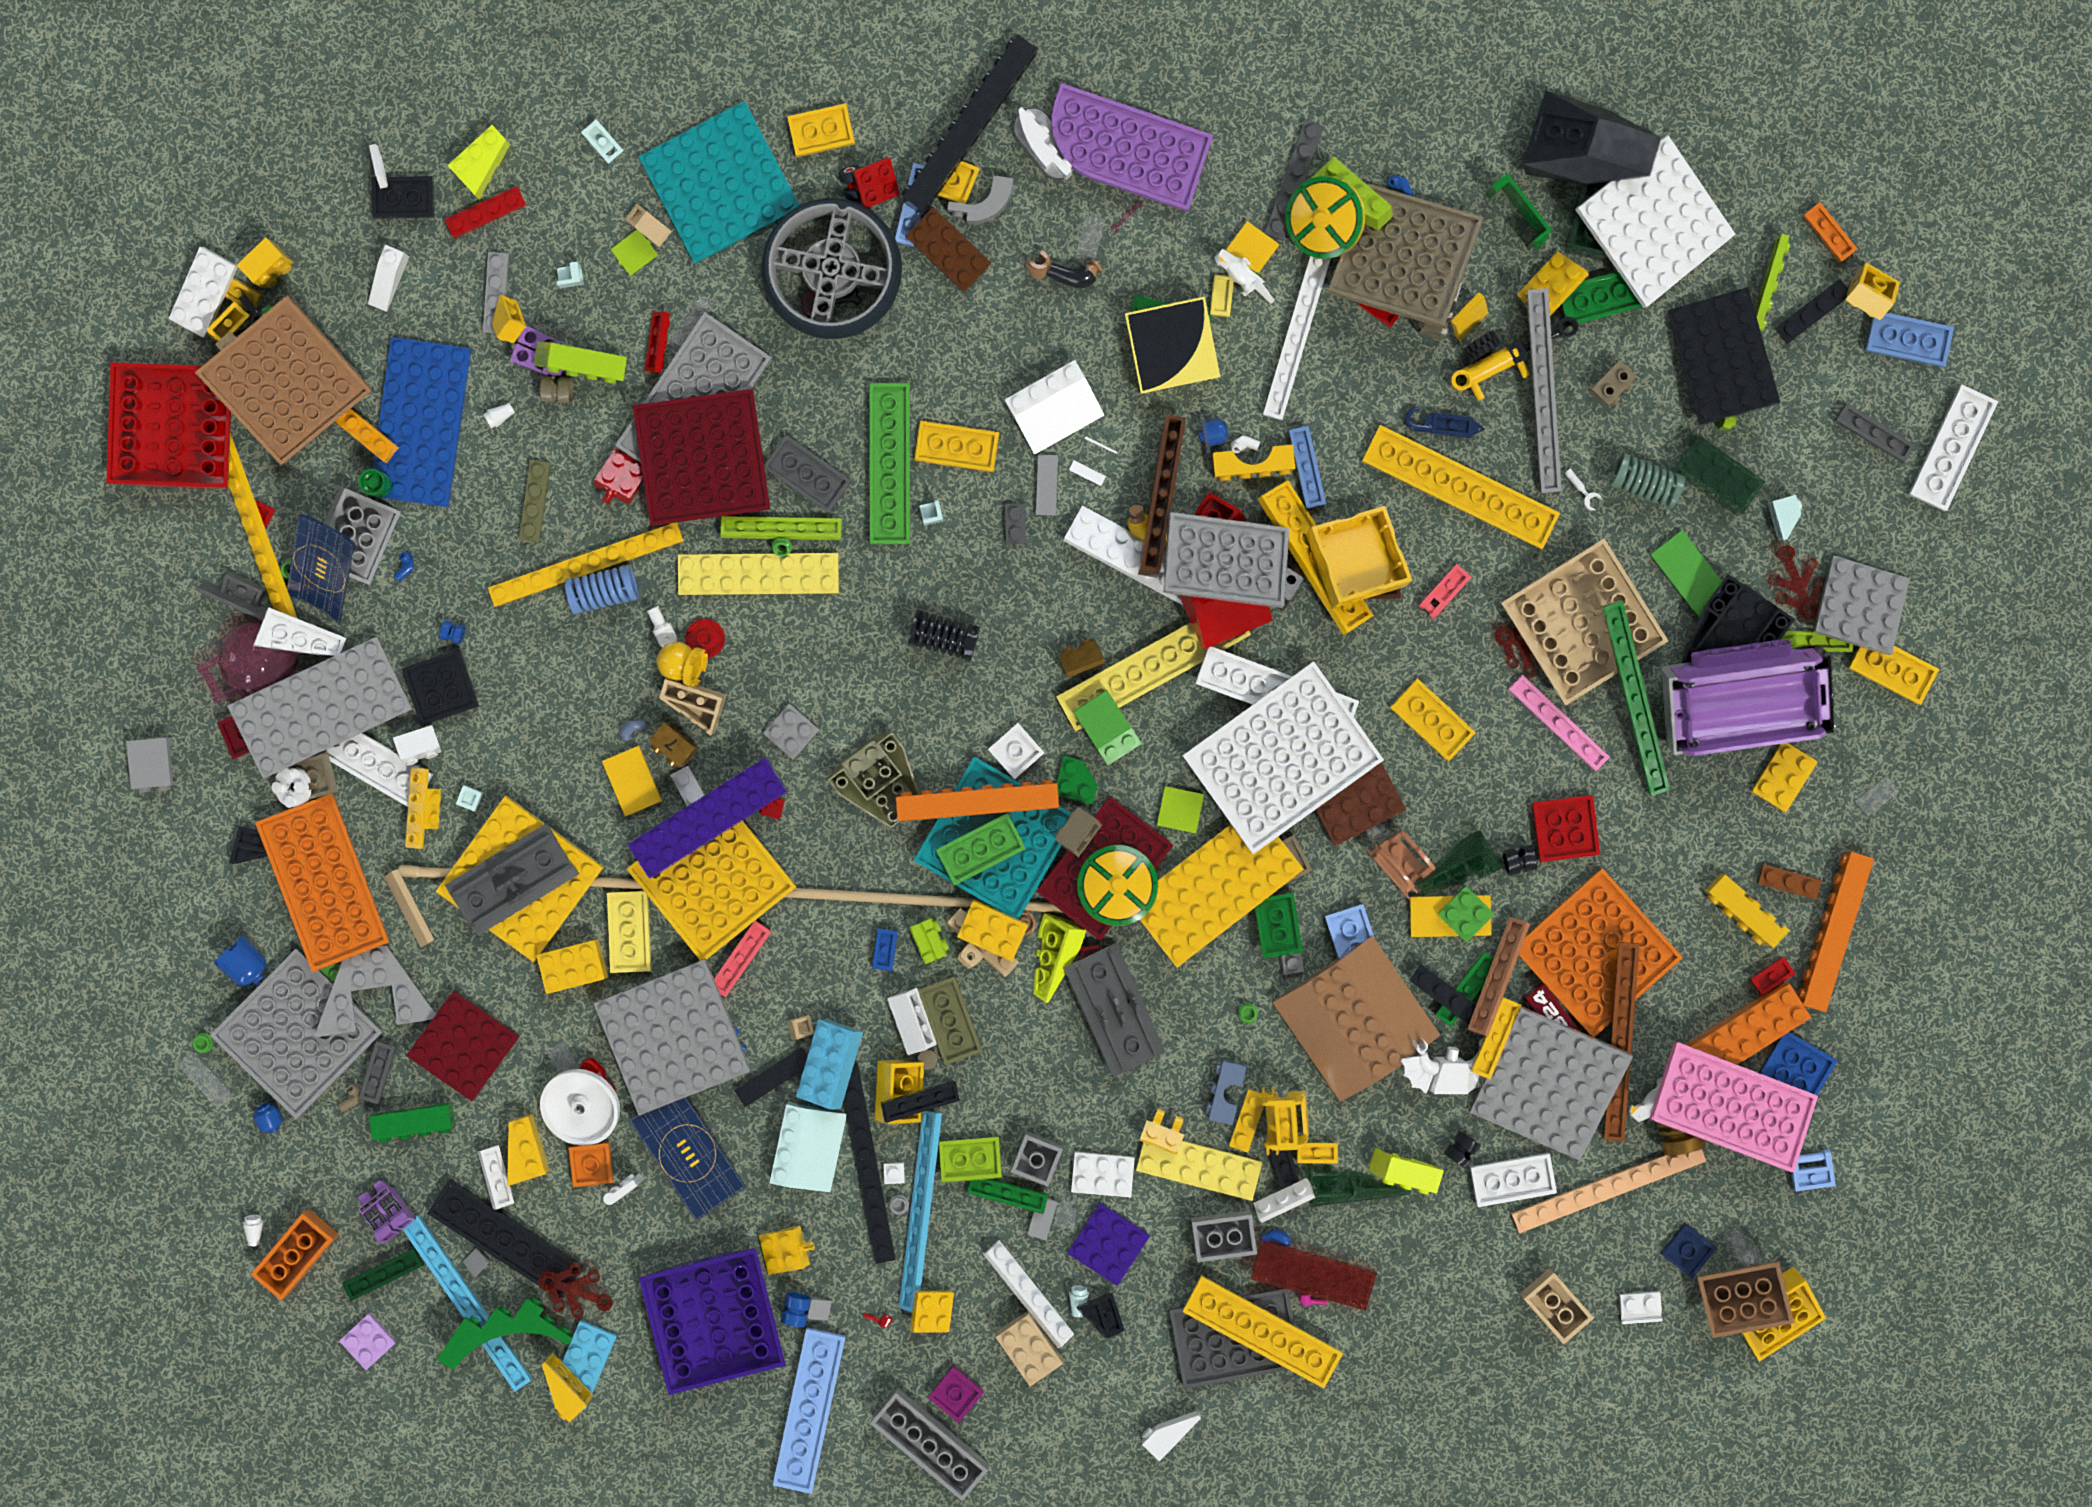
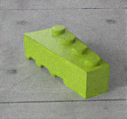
M1335 157L1312 177L1334 176L1350 183L1357 190L1363 201L1366 225L1379 231L1392 218V206Z
M537 342L533 366L547 368V372L559 373V370L566 371V375L578 377V374H583L585 379L596 381L597 377L604 378L606 383L616 384V380H624L627 357L551 342Z

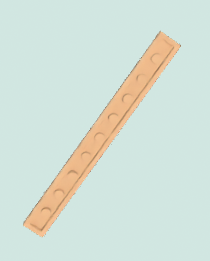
M1702 1149L1683 1155H1662L1511 1214L1518 1232L1522 1233L1706 1162Z

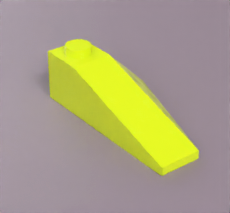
M1044 913L1038 930V938H1042V947L1036 953L1040 960V968L1035 970L1033 994L1045 1003L1050 1001L1066 974L1063 967L1072 964L1086 933V930L1076 922L1049 913Z

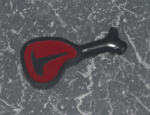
M854 288L850 294L836 298L835 305L848 302L856 305L861 304L862 299L858 296L859 291ZM807 289L801 294V308L805 316L811 318L816 294ZM821 304L818 310L823 312L829 306Z

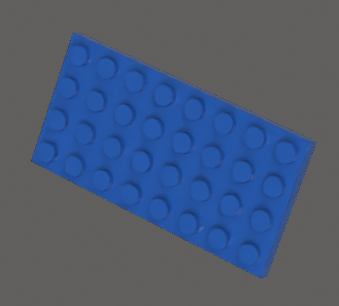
M391 337L378 430L399 448L388 463L383 462L374 454L372 469L386 473L392 481V488L388 495L379 498L449 508L472 349Z

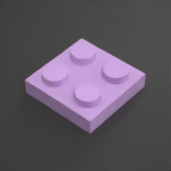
M371 1313L339 1340L365 1370L397 1342Z

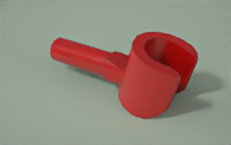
M864 1313L863 1318L875 1321L882 1328L888 1327L893 1318L886 1314H883L881 1319Z

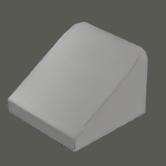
M477 1247L463 1261L474 1277L491 1262Z
M812 1297L807 1319L828 1321L832 1300Z

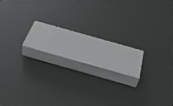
M1038 455L1036 515L1056 516L1058 455Z

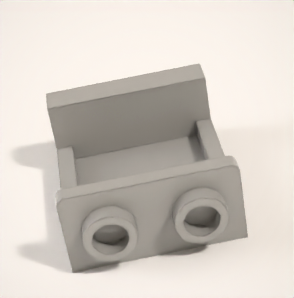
M172 737L126 741L131 789H138V792L141 793L151 792L152 787H158V791L171 790L172 785H177V781H173L170 754V746L173 745Z

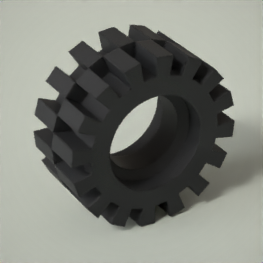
M1491 330L1463 348L1462 351L1469 362L1472 363L1502 343L1494 330Z

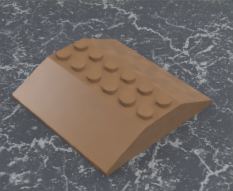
M1373 935L1272 1002L1340 1102L1373 1085L1402 1066L1403 1064L1400 1061L1402 1058L1417 1055L1419 1052L1412 1046L1413 1040L1419 1044L1421 1037L1429 1045L1440 1036Z

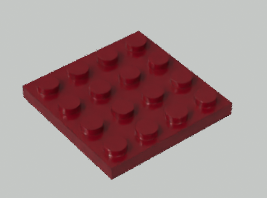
M454 990L406 1056L464 1097L473 1101L520 1036Z

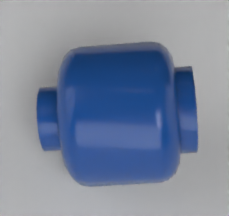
M1219 418L1202 422L1201 430H1198L1200 441H1205L1208 447L1223 444L1226 441V437H1229L1225 421L1222 422Z
M267 1102L255 1108L253 1120L259 1131L271 1134L280 1129L283 1116L277 1105Z

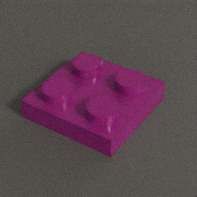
M953 1365L928 1395V1398L959 1423L982 1396L984 1390Z

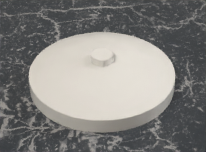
M571 1069L557 1074L548 1082L540 1098V1111L545 1124L554 1135L567 1143L585 1146L599 1143L612 1133L620 1117V1103L616 1092L604 1078L591 1071Z

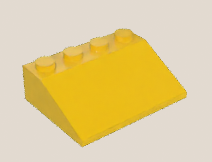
M1794 1266L1783 1273L1794 1323L1740 1333L1759 1362L1826 1319L1808 1283Z

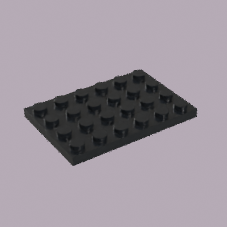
M1748 287L1668 310L1699 426L1780 404V398Z

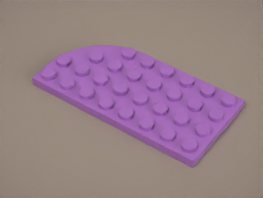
M1063 83L1060 85L1052 112L1054 142L1061 156L1071 164L1075 171L1100 183L1188 212L1213 138L1212 134Z

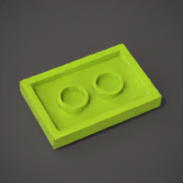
M999 1137L939 1142L942 1183L1002 1178Z

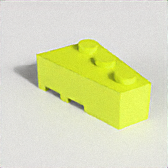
M491 125L459 154L448 167L480 200L510 144Z
M1376 1147L1369 1166V1171L1382 1178L1383 1183L1391 1186L1397 1183L1400 1184L1401 1188L1411 1190L1412 1187L1417 1188L1418 1192L1427 1195L1429 1192L1437 1193L1444 1170L1435 1165L1412 1158L1400 1157L1395 1153L1388 1154Z

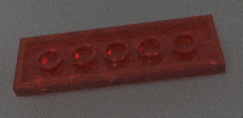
M1261 1239L1250 1278L1255 1281L1366 1311L1377 1272L1372 1269Z

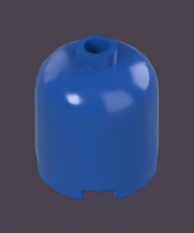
M244 935L214 962L238 986H247L252 982L256 985L264 977L262 973L267 965L264 956Z

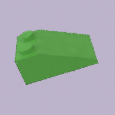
M1107 689L1073 711L1107 765H1110L1142 744Z

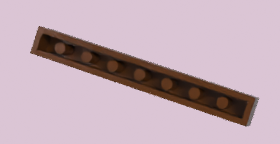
M1166 414L1163 422L1138 575L1158 578L1161 571L1186 417Z

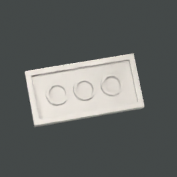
M199 247L169 319L195 334L207 338L206 330L215 321L238 266L205 247Z
M1550 1153L1470 1166L1477 1207L1557 1193Z

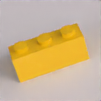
M905 1060L878 1061L875 1121L885 1124L921 1122L922 1112L886 1123L883 1118L881 1102L923 1090L924 1062Z

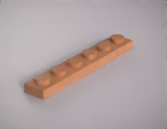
M1509 917L1468 1030L1487 1037L1489 1036L1530 926L1528 922Z

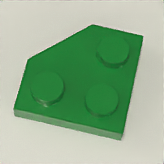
M1063 756L1057 781L1058 796L1093 804L1098 785L1084 761Z

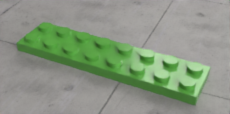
M870 383V544H910V383Z

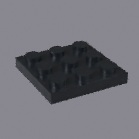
M460 649L402 668L421 726L480 707Z

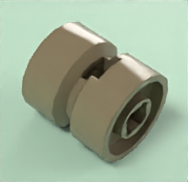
M543 376L540 387L541 401L554 403L555 400H558L559 403L571 404L574 388L573 379L560 377L557 380L555 376Z

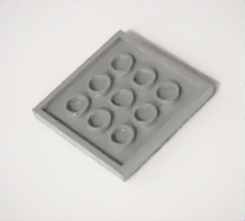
M1832 556L1813 633L1891 655L1910 578Z

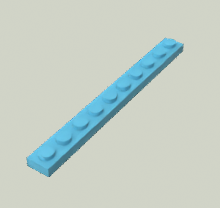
M932 1110L922 1112L899 1308L909 1312L913 1310L915 1291H921L942 1113Z
M418 1215L416 1220L403 1229L404 1233L463 1318L473 1316L481 1321L480 1325L483 1327L490 1316L424 1220ZM504 1336L491 1339L482 1344L514 1392L533 1379Z

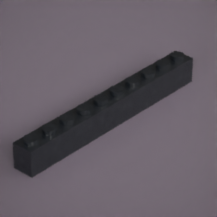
M1017 35L1015 39L1011 38L1005 47L1006 52L1003 56L1000 54L997 57L992 72L988 71L982 80L984 82L980 88L977 87L971 95L973 99L969 104H964L960 110L961 116L957 121L955 119L952 121L948 128L949 133L946 137L942 136L937 143V150L928 155L925 160L927 164L923 170L920 168L914 176L915 181L911 186L907 185L902 193L903 203L920 215H925L1037 55L1038 48L1021 36Z

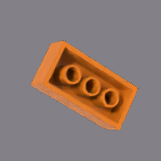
M308 1209L293 1223L251 1273V1276L278 1299L283 1300L293 1291L340 1234Z

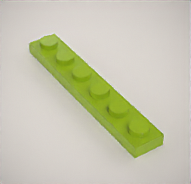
M721 516L720 535L721 538L776 539L784 537L787 539L842 540V518Z

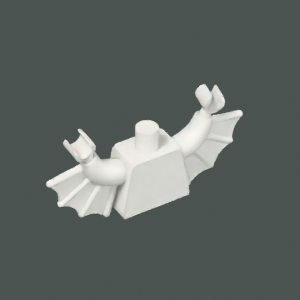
M1421 1037L1419 1044L1415 1040L1412 1041V1046L1419 1052L1418 1056L1402 1058L1400 1060L1404 1066L1403 1076L1409 1078L1412 1088H1420L1423 1093H1427L1429 1090L1433 1094H1468L1471 1090L1480 1088L1485 1077L1470 1071L1477 1053L1471 1060L1464 1061L1458 1057V1048L1447 1047L1446 1057H1435L1432 1061L1429 1059L1427 1052H1425L1428 1044ZM1484 1038L1479 1041V1046H1481Z

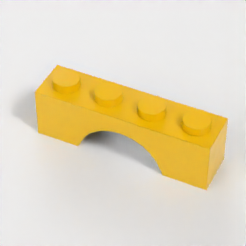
M1293 445L1273 446L1268 458L1262 463L1255 465L1243 463L1236 457L1233 451L1212 453L1214 479L1219 478V482L1230 481L1231 477L1239 476V480L1250 479L1251 475L1259 474L1260 478L1270 477L1271 473L1279 472V475H1289L1291 471L1295 470Z

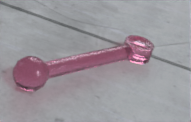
M1137 200L1135 206L1117 224L1112 225V232H1118L1119 227L1136 209L1143 206L1141 200Z

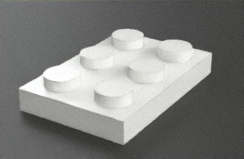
M1075 1151L1071 1192L1131 1197L1135 1157Z

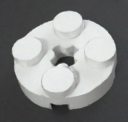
M288 767L278 772L275 782L272 784V791L276 794L279 801L288 808L305 804L311 795V789L309 790L308 783H311L310 778L303 769ZM291 783L294 784V790L291 789Z

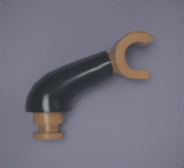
M1043 250L1039 252V259L1043 264L1037 265L1033 261L1026 262V269L1031 277L1042 279L1048 276L1074 288L1091 286L1096 281L1095 276L1097 272L1102 270L1099 263L1093 259L1089 261V264L1085 266L1080 265L1077 268H1068L1056 263L1050 264V258Z

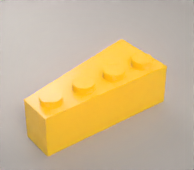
M1720 873L1705 889V892L1708 894L1706 898L1714 905L1718 903L1723 908L1721 912L1729 919L1733 917L1737 921V927L1743 932L1748 931L1752 934L1751 939L1759 946L1762 944L1775 948L1790 931L1785 925L1784 927L1775 923L1777 918L1771 913L1769 914L1765 910L1761 911L1760 904L1752 897H1746V892L1726 874Z

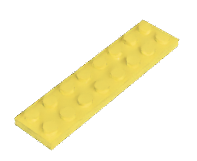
M795 553L784 557H779L776 554L678 555V595L839 594V553Z

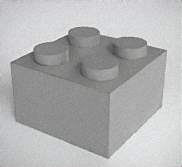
M1025 1131L1012 1164L1011 1172L1048 1187L1061 1156L1063 1145Z

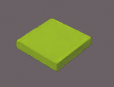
M1165 786L1157 826L1196 833L1204 794Z

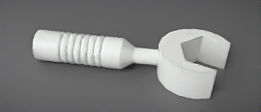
M1570 468L1564 474L1576 489L1585 495L1583 500L1584 507L1587 510L1595 511L1594 508L1590 507V499L1596 497L1602 500L1601 496L1595 492L1588 494L1584 484Z

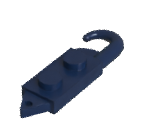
M1418 407L1409 409L1405 415L1406 426L1410 430L1417 432L1471 438L1473 435L1485 430L1484 427L1474 421L1473 417L1431 413L1426 417L1424 424H1418L1411 421L1412 413L1420 410Z

